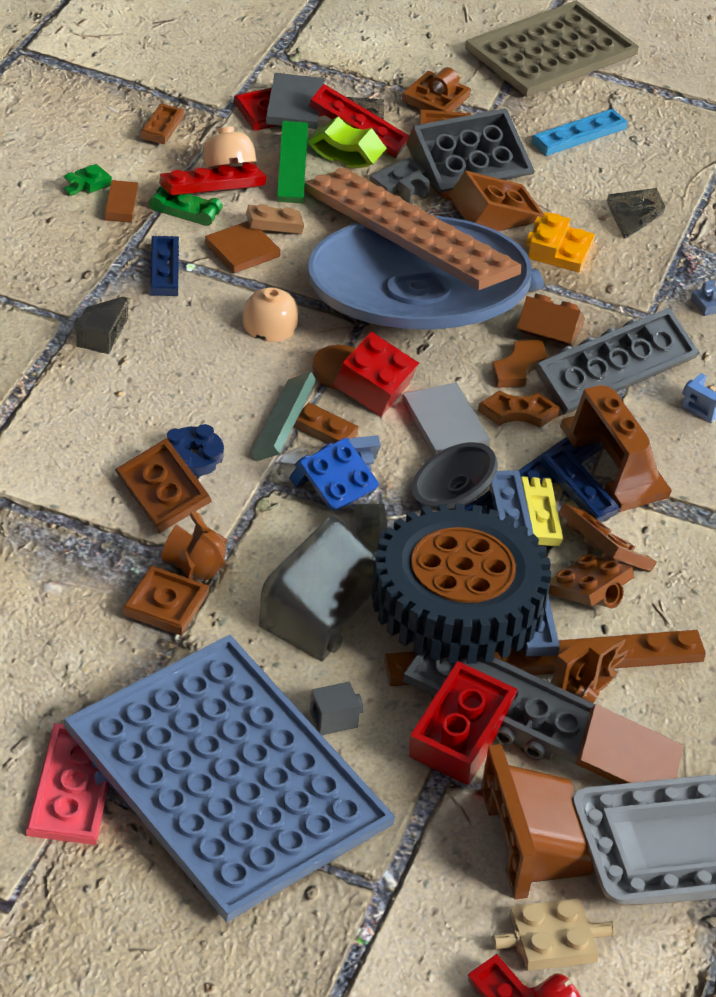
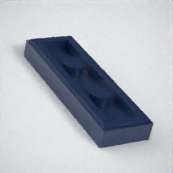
M152 236L150 295L178 296L179 237Z
M565 445L542 455L539 463L580 509L600 522L618 514L620 507Z

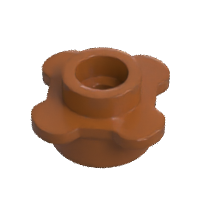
M592 680L587 688L580 685L574 695L594 703L599 692L592 688L595 683Z

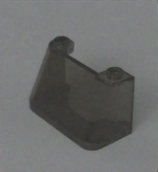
M330 516L267 577L261 591L259 627L323 662L331 652L336 653L343 642V636H341L342 625L372 595L376 554L344 521Z

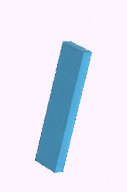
M610 109L532 135L531 143L544 155L548 156L627 129L628 121L614 109Z

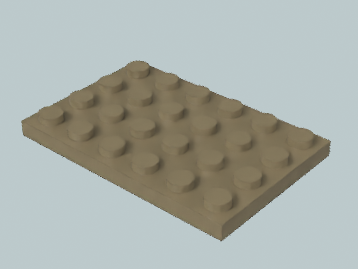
M576 0L466 40L465 49L528 97L638 55L639 46Z

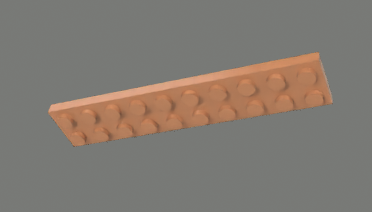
M338 168L335 172L318 175L314 179L305 181L304 192L478 291L521 274V264L511 259L508 255L492 249L491 246L481 243L471 235L461 232L453 225L439 220L436 216L428 214L419 209L418 206L406 202L400 196L386 191L383 187L375 185L368 181L367 178L353 173L348 168Z

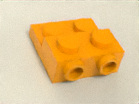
M545 212L543 217L537 216L533 232L530 231L526 240V247L529 248L528 257L531 260L580 273L594 242L595 234L586 232L583 229L570 227L571 218L557 213Z

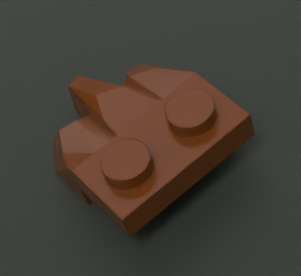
M623 637L579 640L569 648H563L556 656V667L551 684L575 694L580 685L587 688L593 680L595 683L592 688L600 692L617 675L614 667L622 662L629 652V649L623 647L626 639Z

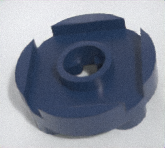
M202 424L198 427L174 428L168 431L167 439L195 476L212 473L216 470V465L219 462L222 463L224 444L222 439L214 433L212 426ZM191 449L198 450V452L193 453Z

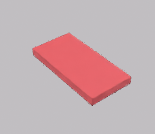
M54 723L26 829V836L96 845L110 787L109 782H102L101 786L96 784L94 775H96L95 773L99 769L92 766L91 759L64 728V724Z

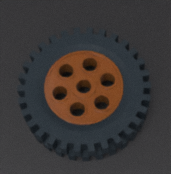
M446 503L438 504L436 512H433L430 506L421 508L420 516L415 511L407 513L406 522L399 518L394 522L393 529L387 528L384 532V538L380 539L378 550H376L372 599L374 612H379V622L381 625L387 623L386 631L391 636L399 633L398 642L405 647L410 642H413L414 652L422 654L425 649L431 650L430 658L439 660L441 654L449 655L448 662L456 663L458 656H465L467 664H476L477 656L481 655L484 662L494 661L495 652L501 658L510 655L511 647L516 652L524 646V640L529 643L534 638L535 631L538 632L541 627L551 581L550 559L546 558L547 551L545 547L538 546L539 539L535 534L527 536L528 528L523 524L515 528L514 518L507 515L503 520L498 519L499 511L490 509L488 515L481 513L482 506L473 505L472 511L464 510V504L455 503V510H448Z

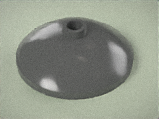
M467 442L448 447L431 457L418 470L412 483L413 496L422 507L430 506L432 510H437L438 504L447 503L448 510L455 509V503L466 505L479 497L492 483L498 469L497 457L489 446L482 443Z

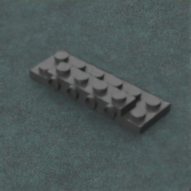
M669 307L641 320L634 318L617 330L614 327L610 328L596 339L589 337L583 340L577 347L567 346L560 350L557 355L538 362L534 369L557 405L561 408L563 414L566 415L577 410L584 389L604 385L612 388L617 393L695 359L700 352Z
M425 649L422 654H418L404 673L403 682L432 695L433 700L456 663L448 662L449 655L441 654L439 660L430 658L431 650ZM481 655L477 656L476 664H467L465 656H458L459 662L517 688L513 702L495 737L498 742L504 745L514 743L524 748L525 753L536 760L543 757L550 761L555 754L576 764L590 708L595 704L494 657V661L484 662Z

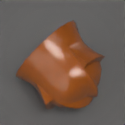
M191 512L190 517L196 524L193 534L191 535L176 524L164 545L161 559L164 564L178 567L186 578L206 581L213 578L220 568H225L227 539L209 528L199 513Z

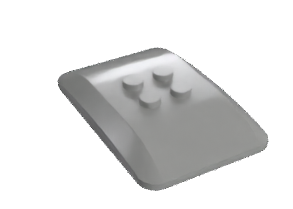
M716 775L586 787L575 793L573 802L587 841L588 851L602 891L610 901L617 904H653L716 898Z

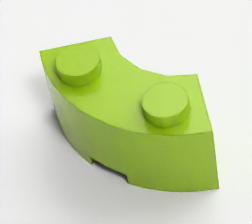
M340 117L322 125L307 141L325 159L331 162L336 160L347 164L346 167L364 168L373 165L387 149L372 128L365 130L355 129L347 125Z

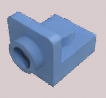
M701 373L694 380L690 379L684 386L682 394L685 397L682 408L712 423L716 419V392L704 386L707 376Z

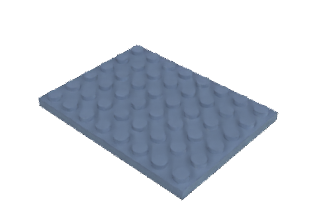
M231 635L64 719V728L226 923L394 825V814Z

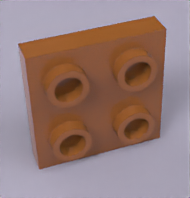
M445 67L437 74L427 71L402 93V102L421 110L453 112L470 97L471 88L459 84L457 72L450 67Z
M584 555L578 558L577 562L566 569L558 571L551 578L548 594L588 606L597 604L613 609L623 599V585L635 578L633 568L617 561L598 558L595 555Z

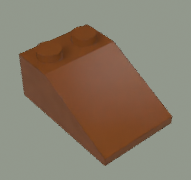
M464 171L449 194V197L455 204V209L463 215L466 221L481 224L496 231L533 224L537 216L543 217L544 215L522 184L469 171Z

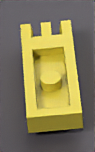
M521 476L533 533L539 539L538 545L560 546L563 535L551 479L543 478L541 487L539 478L532 477L529 485L528 477Z

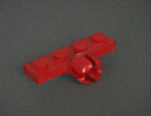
M497 954L468 974L469 983L481 997H581L573 984L565 986L564 983L569 979L562 973H554L536 987L528 988Z

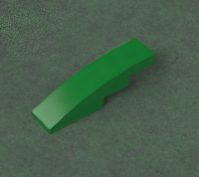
M283 121L277 202L303 204L308 123Z

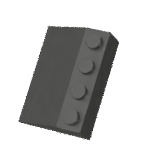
M507 108L414 125L406 143L412 159L427 170L426 178L439 193L452 190L464 171L502 180L532 175L535 172Z

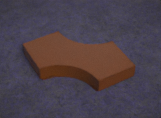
M542 340L514 341L513 353L502 360L493 361L492 371L497 387L526 386V376L535 370L534 368L538 362L548 359Z
M497 391L479 403L478 407L480 413L499 426L507 422L522 421L536 425L539 428L558 417L561 409L540 393L519 397L502 391Z

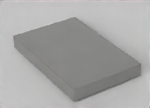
M457 382L403 393L402 401L433 455L448 447L467 442L482 443L490 447V437Z

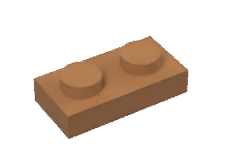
M264 204L258 206L248 205L246 216L252 229L302 234L304 222L299 210L290 207L283 209L273 208Z

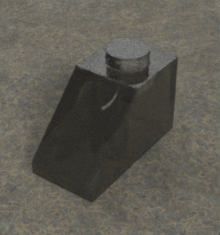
M119 297L86 307L81 317L75 319L73 325V334H76V347L110 354L128 320V298Z
M349 504L353 552H376L378 550V543L381 538H384V532L387 530L385 504Z

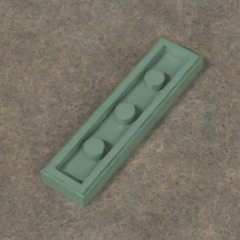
M311 372L288 379L251 452L256 461L281 453L315 384L316 378Z

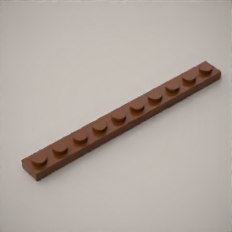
M698 630L606 636L625 638L626 641L623 647L629 649L626 658L614 669L704 662L706 655ZM593 638L559 640V652L565 647H571L579 640ZM524 646L517 652L511 647L510 655L501 658L497 652L494 657L532 675L554 674L556 656H526ZM414 651L385 653L384 664L390 687L409 685L403 682L404 673L418 653Z

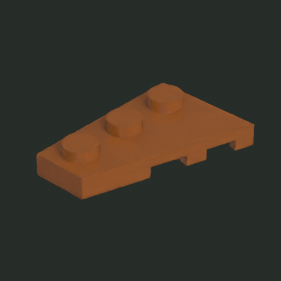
M563 503L558 511V514L567 520L565 525L578 534L583 533L585 535L583 540L594 548H601L603 550L602 556L607 560L617 561L618 563L622 561L649 572L656 565V560L648 555L645 556L634 552L633 550L636 546L612 534L610 528L584 510Z

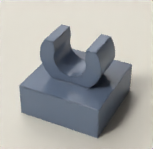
M714 279L705 281L702 289L692 291L690 300L704 316L716 313V285Z
M379 436L349 438V441L371 471L370 464H374V459L377 458L381 446Z

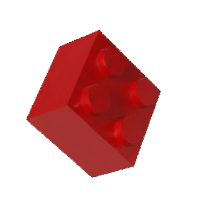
M371 331L342 363L333 386L382 417L409 386L419 362Z

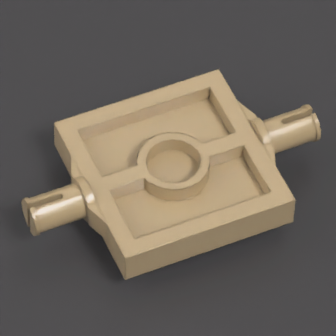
M571 899L511 906L510 919L514 928L513 933L493 934L492 942L494 950L515 947L523 957L527 971L597 963L599 952L594 938L613 937L615 929L612 921L592 924L585 915L581 900Z

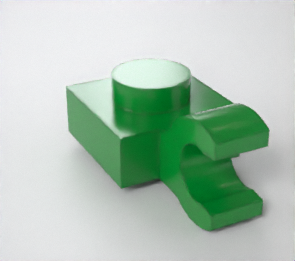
M98 164L89 165L75 171V173H67L64 179L70 185L65 186L63 190L70 196L82 190L92 193L111 186L112 176Z

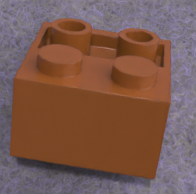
M535 293L534 298L526 296L517 329L520 332L574 346L584 324L585 317L576 304L562 301L561 305H558L551 301L550 297Z

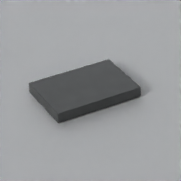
M275 73L266 124L282 126L283 121L308 123V129H317L320 112L310 107L309 104L311 98L324 84L325 78Z

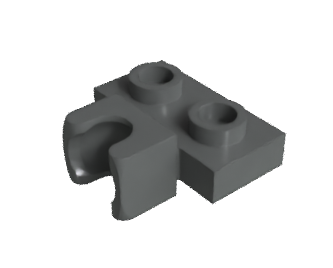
M410 157L370 175V182L383 187L392 194L397 192V196H400L410 204H413L412 195H418L426 199L430 190V183L426 178L427 170Z

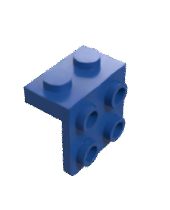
M347 437L335 444L329 443L311 456L306 455L295 463V470L289 477L295 487L310 481L331 511H337L375 491L379 485L377 479Z

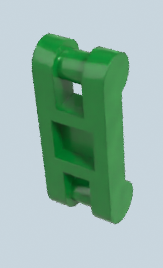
M161 185L148 201L149 206L155 211L204 226L211 225L215 220V215H218L223 208L222 202L217 198L206 200L189 193L170 195Z

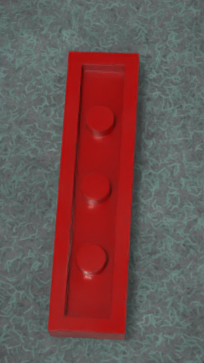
M325 84L320 87L310 100V107L332 120L340 117L347 125L355 129L365 130L372 128L387 148L384 152L394 158H397L406 146L409 138L408 134Z
M244 163L242 166L231 167L221 165L218 168H196L192 171L173 170L171 173H161L159 184L170 195L264 186L267 176L255 164Z

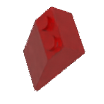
M457 661L411 733L409 757L469 786L486 758L488 745H492L517 693V688Z

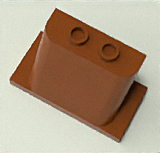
M604 385L584 389L575 416L562 419L560 428L574 448L600 441L619 469L615 481L608 482L604 489L620 507L619 512L669 498L672 490L657 469L650 440L616 391Z
M502 744L488 745L481 792L488 815L500 816L510 848L506 874L514 900L528 898L532 882L591 875L593 863L574 806L575 790L571 780L508 765Z

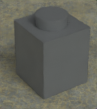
M350 681L315 688L311 691L310 713L321 735L358 728L359 714L363 713V702L360 694H355Z

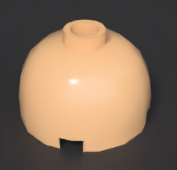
M234 127L219 128L218 134L209 137L203 148L205 168H218L221 165L236 166L256 162L252 141L244 133L234 132Z
M272 287L263 288L255 291L246 301L242 323L245 331L254 338H256V335L264 336L265 341L268 342L283 341L290 338L294 334L295 328H298L299 310L296 301L288 292Z

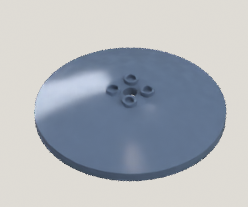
M436 216L439 220L453 225L461 232L471 235L474 239L491 246L492 249L508 255L511 259L520 263L521 274L478 291L366 226L355 223L330 234L314 248L309 258L308 277L309 283L316 295L324 303L345 315L381 326L427 330L471 325L507 312L516 306L527 294L531 284L532 268L526 252L519 244L506 235L470 221Z

